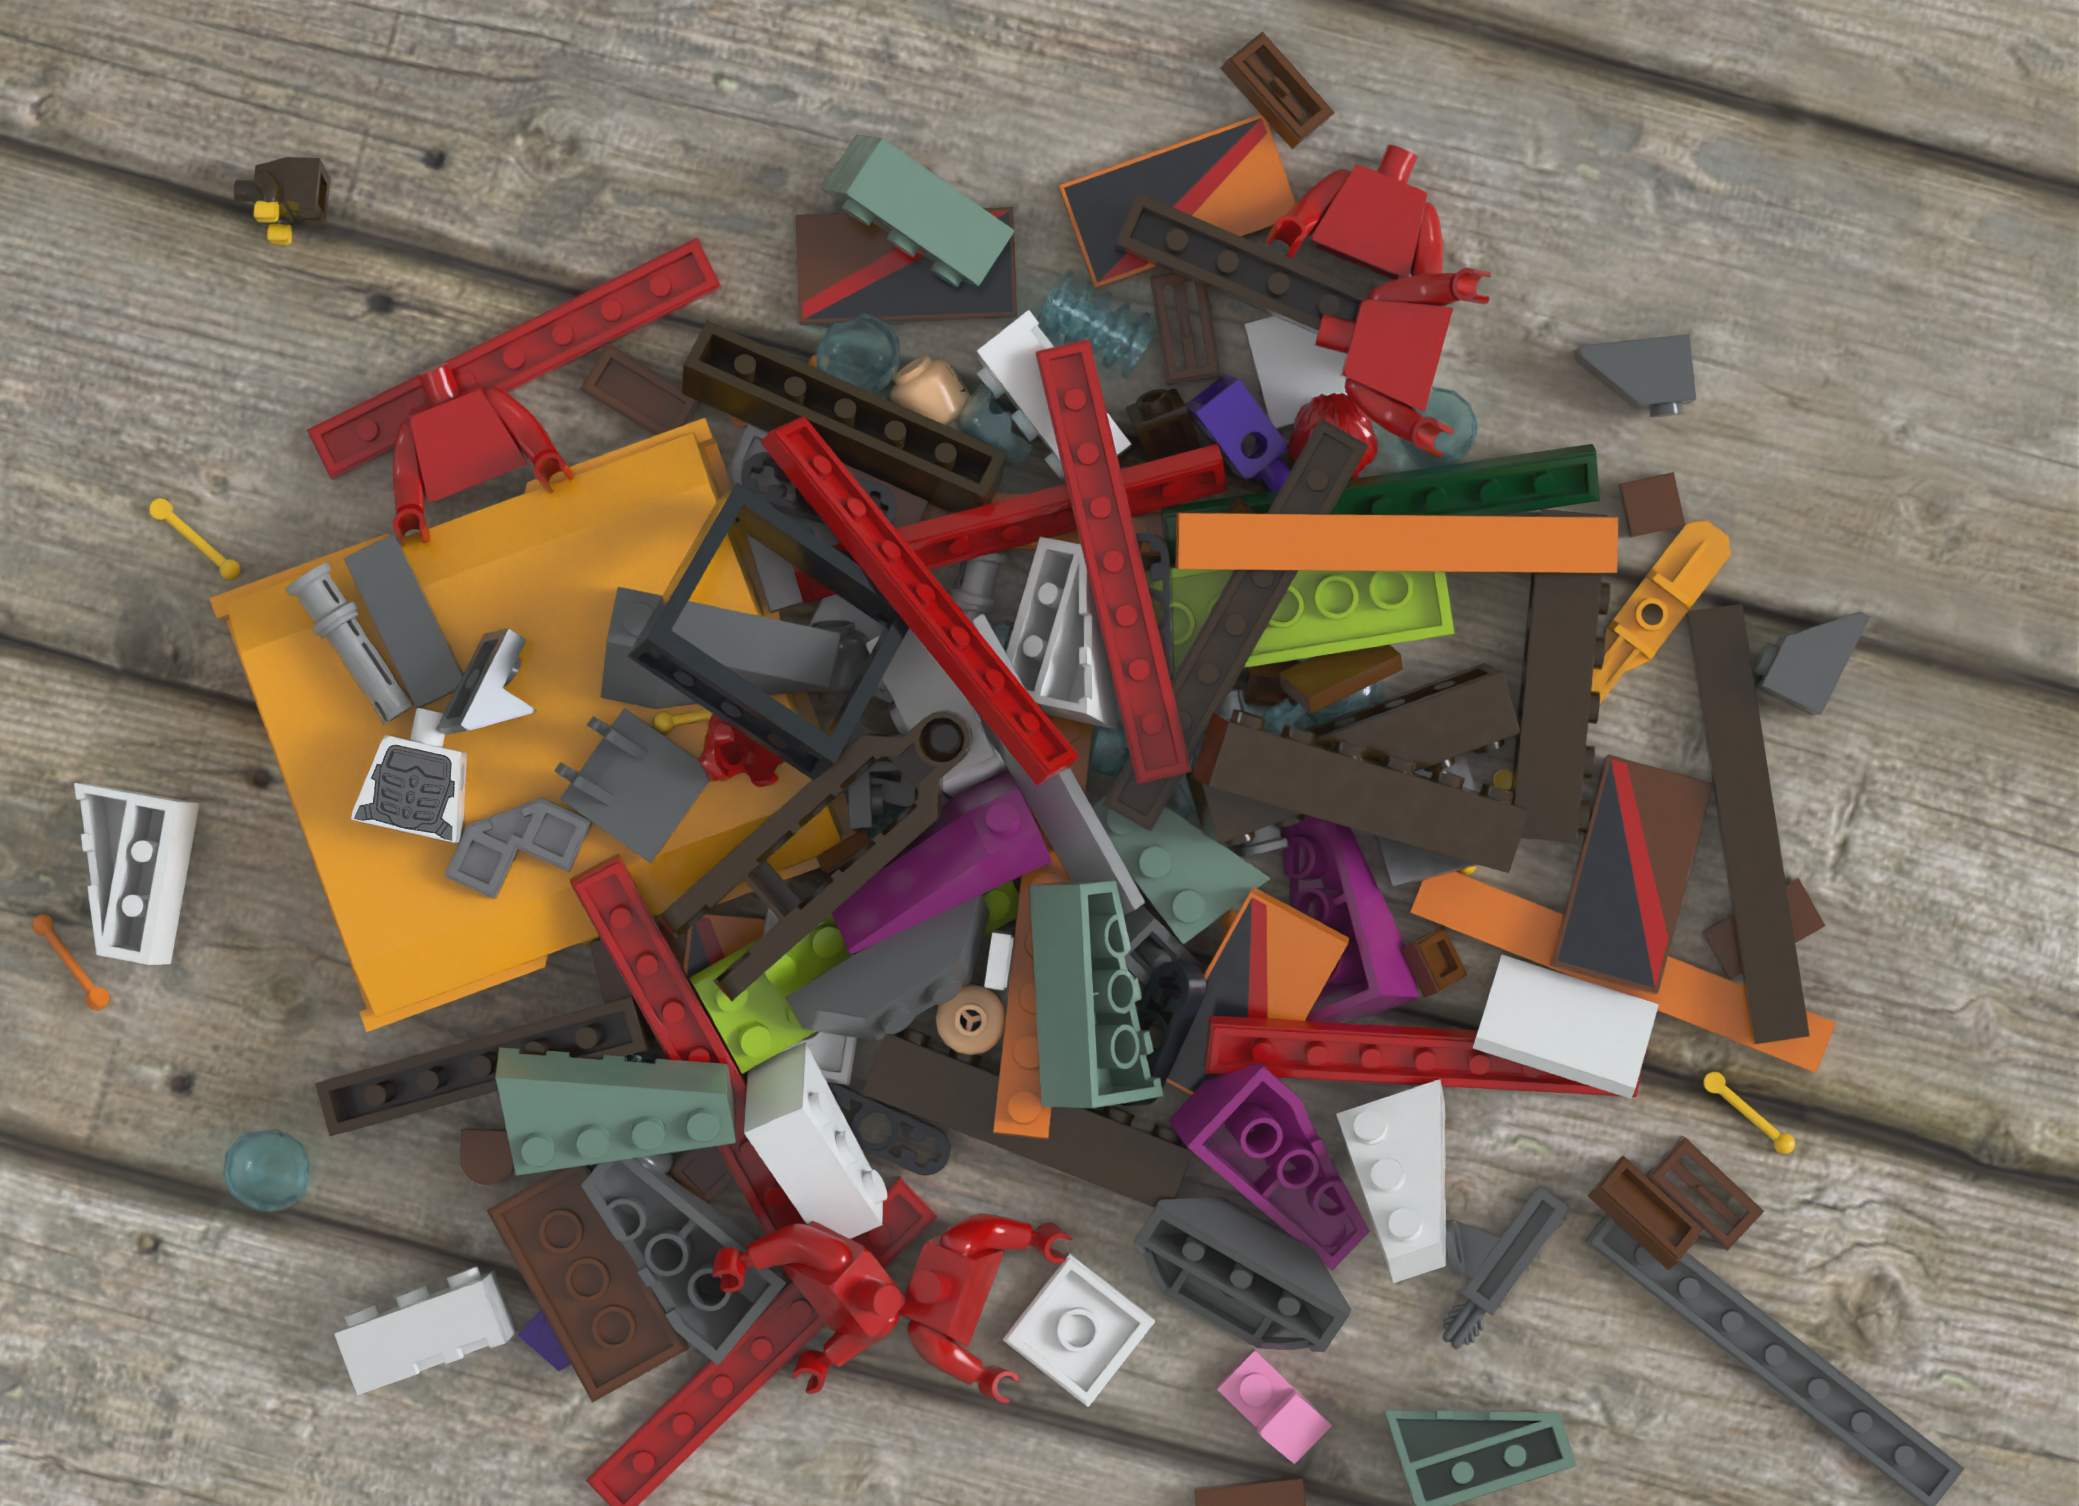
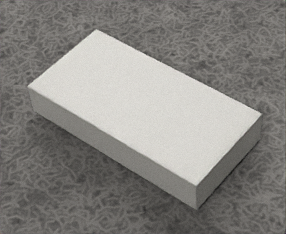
M992 931L984 988L1004 990V987L1007 988L1014 942L1012 932Z

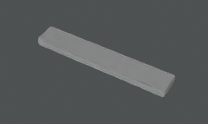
M981 614L971 619V623L1024 687L985 615ZM977 712L1070 880H1116L1124 915L1135 911L1143 905L1145 901L1070 767L1037 786Z

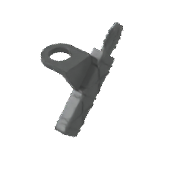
M1537 1188L1531 1194L1530 1199L1526 1201L1525 1206L1509 1228L1503 1232L1504 1235L1501 1238L1454 1219L1446 1220V1248L1451 1270L1458 1277L1470 1276V1282H1467V1286L1462 1291V1294L1468 1298L1467 1302L1453 1306V1311L1448 1312L1449 1318L1443 1319V1322L1446 1324H1443L1442 1327L1446 1331L1443 1333L1442 1339L1445 1342H1451V1346L1454 1349H1459L1463 1343L1469 1345L1470 1342H1475V1336L1478 1337L1480 1335L1479 1330H1484V1314L1487 1312L1494 1316L1498 1309L1502 1308L1503 1302L1507 1301L1511 1291L1524 1273L1529 1270L1530 1265L1534 1263L1535 1258L1539 1256L1540 1251L1556 1229L1562 1225L1561 1222L1566 1219V1215L1570 1210L1567 1204L1545 1188Z

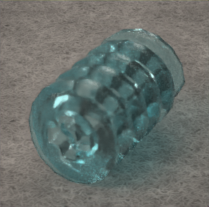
M1069 269L1056 283L1037 321L1039 322L1044 317L1047 318L1045 335L1050 338L1062 328H1065L1064 345L1078 342L1082 338L1085 340L1090 339L1093 356L1099 350H1104L1102 366L1106 369H1110L1122 359L1123 368L1121 376L1128 380L1134 373L1157 329L1153 332L1148 331L1151 314L1144 312L1134 322L1130 321L1131 303L1128 301L1124 302L1113 312L1110 310L1111 292L1106 291L1097 300H1092L1093 282L1089 280L1075 291L1072 289L1074 272Z

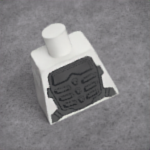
M417 708L410 740L391 735L383 737L352 811L351 820L453 843L460 842L464 830L467 752L443 747L445 735L436 730L444 713Z

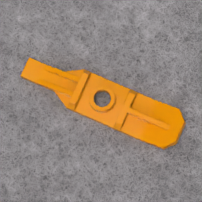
M1707 519L1688 521L1607 626L1605 630L1602 670L1593 669L1591 691L1600 692V703L1625 671L1645 664L1654 657L1697 598L1731 556L1729 536ZM1647 604H1655L1662 611V618L1656 625H1649L1642 619V609Z

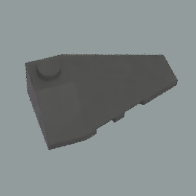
M623 587L617 588L606 642L601 698L653 709L698 704L627 657L662 595ZM691 601L687 602L672 628L673 632L768 695L830 688L841 633Z
M638 1158L599 1163L581 1185L615 1239L622 1243L639 1269L637 1273L646 1287L650 1286L667 1312L665 1316L674 1330L717 1365L721 1363L789 1279V1276L780 1265L758 1270L754 1266L746 1269L744 1285L740 1290L735 1292L722 1291L720 1289L722 1275L712 1276L714 1259L718 1251L731 1247L737 1248L744 1253L748 1251L747 1245L758 1238L664 1173L654 1170Z

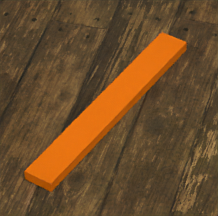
M1176 513V569L1617 573V517Z
M1457 872L1421 881L1409 909L1410 913L1569 976L1659 1004L1657 1010L1814 1073L1818 1070L1836 1024L1834 1021L1806 1011L1810 1036L1753 1044L1744 986L1670 956L1667 958L1659 992L1656 995L1551 966L1550 962L1563 914Z

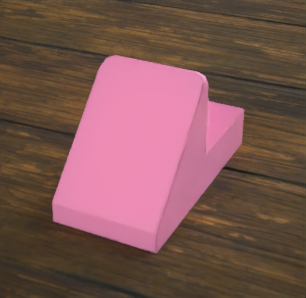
M1255 1348L1216 1387L1256 1427L1257 1433L1293 1464L1333 1426Z

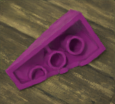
M1009 770L955 795L942 807L940 818L832 912L850 955L1052 862L1034 818Z
M1306 815V818L1297 824L1284 827V838L1287 839L1289 847L1284 848L1283 871L1290 878V906L1350 938L1348 945L1305 1021L1345 1022L1377 1015L1418 998L1419 995L1414 976L1401 951V948L1405 946L1404 941L1351 828Z
M1260 1062L1206 1080L1168 1120L1184 1144L1293 1238L1314 1249L1323 1263L1332 1271L1370 1232L1345 1183L1336 1171L1326 1147L1308 1118L1307 1111L1300 1098Z

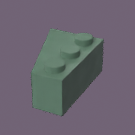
M856 134L821 190L843 203L842 209L856 220L867 226L874 223L888 232L889 235L886 239L904 253L914 257L918 252L934 262L930 270L955 287H958L962 281L979 286L1015 232L1008 225L880 137Z
M1107 795L1092 806L1129 874L1183 945L1246 898L1252 886L1258 889L1271 879L1222 844L1203 834V831L1166 806L1152 831L1143 828L1103 805Z
M1383 1411L1413 1506H1453L1577 1466L1559 1412Z

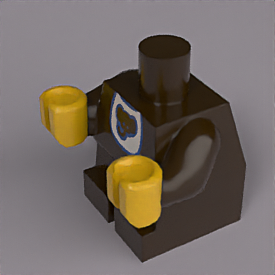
M285 157L255 165L254 180L236 179L234 198L235 201L253 202L254 218L258 222L271 223L267 229V240L271 245H288L292 240V222L296 220L305 221L310 229H325L331 178L320 158Z

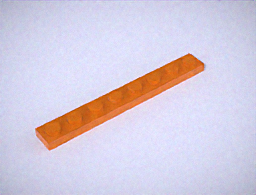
M1047 715L1079 756L1070 766V769L1085 794L1093 724ZM1029 807L1052 862L1021 876L993 1134L1048 1140L1051 1107H1042L1029 885L1071 880Z

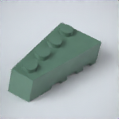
M1116 880L1062 881L1029 885L1042 1107L1097 1108L1164 1096L1160 1077H1151L1146 1055L1151 1054L1154 1050L1149 1030H1141L1135 1002L1142 999L1138 978H1133L1126 966L1125 956L1131 950Z
M499 1047L495 1078L516 1176L736 1143L737 1111L728 1064L655 1059L654 1063L625 1061V1056L604 1055L603 1060L571 1058L569 1057L570 1052L547 1051L546 1056L519 1054V1049Z

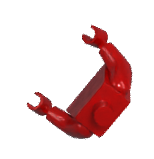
M1387 145L1377 172L1356 164L1352 172L1347 169H1338L1324 177L1301 197L1286 216H1281L1277 219L1265 241L1268 245H1271L1273 240L1285 242L1290 248L1286 256L1292 259L1304 239L1313 233L1308 246L1392 280L1406 278L1409 274L1411 276L1443 273V239L1437 210L1434 205L1426 202L1427 192L1407 184L1418 157L1414 153L1394 145Z
M1463 268L1457 273L1418 275L1387 282L1372 289L1368 294V298L1360 301L1355 322L1323 313L1315 346L1346 354L1340 377L1346 379L1344 389L1350 399L1380 427L1437 458L1442 457L1443 452L1434 448L1435 438L1444 431L1453 435L1454 429L1435 418H1425L1420 413L1426 411L1453 308L1446 306L1460 301L1487 304L1490 297L1477 295L1476 285L1482 277L1491 278V273L1488 271Z
M447 362L417 374L428 402L411 409L409 419L404 420L400 424L393 454V491L396 516L393 519L392 526L402 547H405L404 535L412 529L420 530L423 543L430 540V532L423 515L426 495L429 503H432L527 465V458L534 466L533 472L535 477L548 493L554 492L549 485V480L553 474L563 471L569 481L574 479L573 471L559 455L542 424L525 406L507 392L498 387L485 388L481 382L459 390Z
M978 1213L955 1223L944 1231L942 1235L928 1239L922 1247L904 1294L905 1304L899 1310V1314L909 1320L907 1333L917 1354L929 1365L964 1383L971 1385L974 1381L977 1382L978 1389L984 1396L1002 1403L1010 1402V1399L999 1395L997 1385L1003 1377L1019 1383L1018 1375L995 1365L987 1366L986 1368L982 1367V1360L960 1345L969 1347L1003 1258L1004 1249L1026 1250L1028 1245L1033 1246L1048 1261L1056 1264L1064 1262L1066 1257L1061 1252L1050 1248L1051 1244L1058 1238L1072 1240V1238L1059 1226L1051 1222L1044 1223L1036 1230H1032V1226L1028 1222Z
M813 1220L809 1225L790 1224L749 1243L747 1245L748 1251L744 1253L737 1248L728 1247L719 1250L715 1256L712 1276L722 1275L720 1289L724 1292H735L743 1287L746 1269L756 1266L758 1270L780 1265L830 1329L835 1331V1334L823 1345V1352L806 1350L798 1358L792 1378L795 1379L802 1373L813 1374L808 1380L805 1390L808 1394L817 1393L823 1388L830 1366L834 1364L837 1367H841L871 1345L885 1338L898 1323L899 1310L906 1300L904 1294L867 1248Z

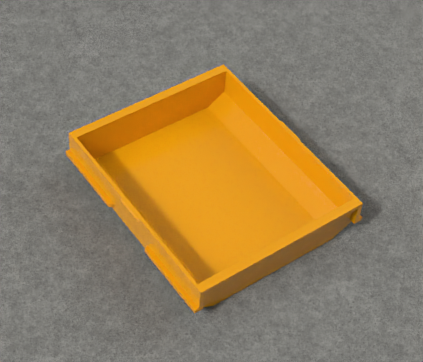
M706 418L570 467L574 473V479L569 481L563 471L557 472L549 480V485L554 490L553 493H548L540 482L535 479L527 482L525 494L429 528L430 540L426 543H423L420 532L403 538L405 547L402 548L463 674L484 633L510 629L526 639L518 656L521 658L519 671L508 685L503 686V689L536 709V712L471 731L447 734L444 738L443 747L467 752L463 833L469 824L539 798L549 800L583 816L560 799L571 782L558 775L554 770L561 761L569 767L580 771L602 741L604 736L587 726L592 716L612 726L622 710L626 708L654 728L653 718L659 712L665 711L671 715L706 710L699 704L653 709L601 698L606 642L617 588L623 587L663 595L716 502L733 487L715 435L710 430ZM732 524L688 601L781 620L779 611L770 613L746 533ZM390 534L378 536L209 598L216 618L226 620L367 1008L359 1011L366 1032L545 968L548 955L579 943L583 946H589V942L601 940L574 892L570 879L618 853L654 916L662 914L812 779L788 763L783 762L774 771L779 777L778 781L768 786H755L746 773L737 774L725 782L720 780L709 781L652 863H649L595 823H592L570 872L519 849L497 899H493L444 876L459 843L351 820L352 811L383 737L391 735L410 740L416 707L414 705L394 720L383 725L374 707L362 692L336 650L326 637L321 639L319 635L316 636L312 631L314 622L296 596H289L285 590L295 580L327 562L331 567L329 576L347 602L353 601L358 609L356 611L359 615L356 617V620L362 627L363 632L374 645L401 689H403L409 700L412 701L344 560L345 557L390 536ZM808 691L769 695L821 730ZM454 692L422 707V709L444 713ZM708 721L674 726L670 732L661 734L698 759L703 752ZM841 793L766 860L783 880L820 868L821 866L816 856L858 832L850 829L849 804L845 793ZM743 880L716 905L754 891Z

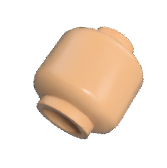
M924 355L904 366L892 377L895 385L890 392V401L955 430L964 425L965 420L961 415L970 405L971 396L947 360H931L929 355Z
M971 982L962 987L958 995L952 1000L938 1005L935 1018L938 1034L947 1046L958 1053L967 1055L985 1053L994 1047L1004 1034L1006 1020L1005 1005L995 991L990 988H984L982 984ZM966 1010H975L980 1015L971 1016ZM961 1015L968 1020L966 1029L961 1025ZM982 1020L979 1028L971 1030L973 1022Z

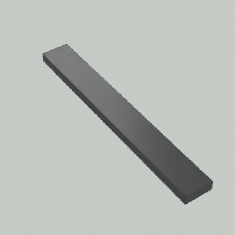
M1607 1214L1602 1217L1585 1239V1242L1922 1505L1936 1506L1965 1469L1688 1252L1668 1271Z

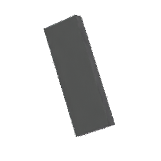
M392 534L345 557V563L416 709L455 692L463 672L397 536Z

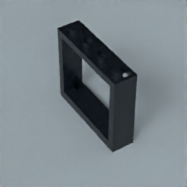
M736 483L716 502L627 657L814 781L836 763L909 627L849 553L836 550L818 538L813 529L807 524L787 517L771 506L767 498L761 493ZM732 524L885 627L827 734L672 631L674 624Z

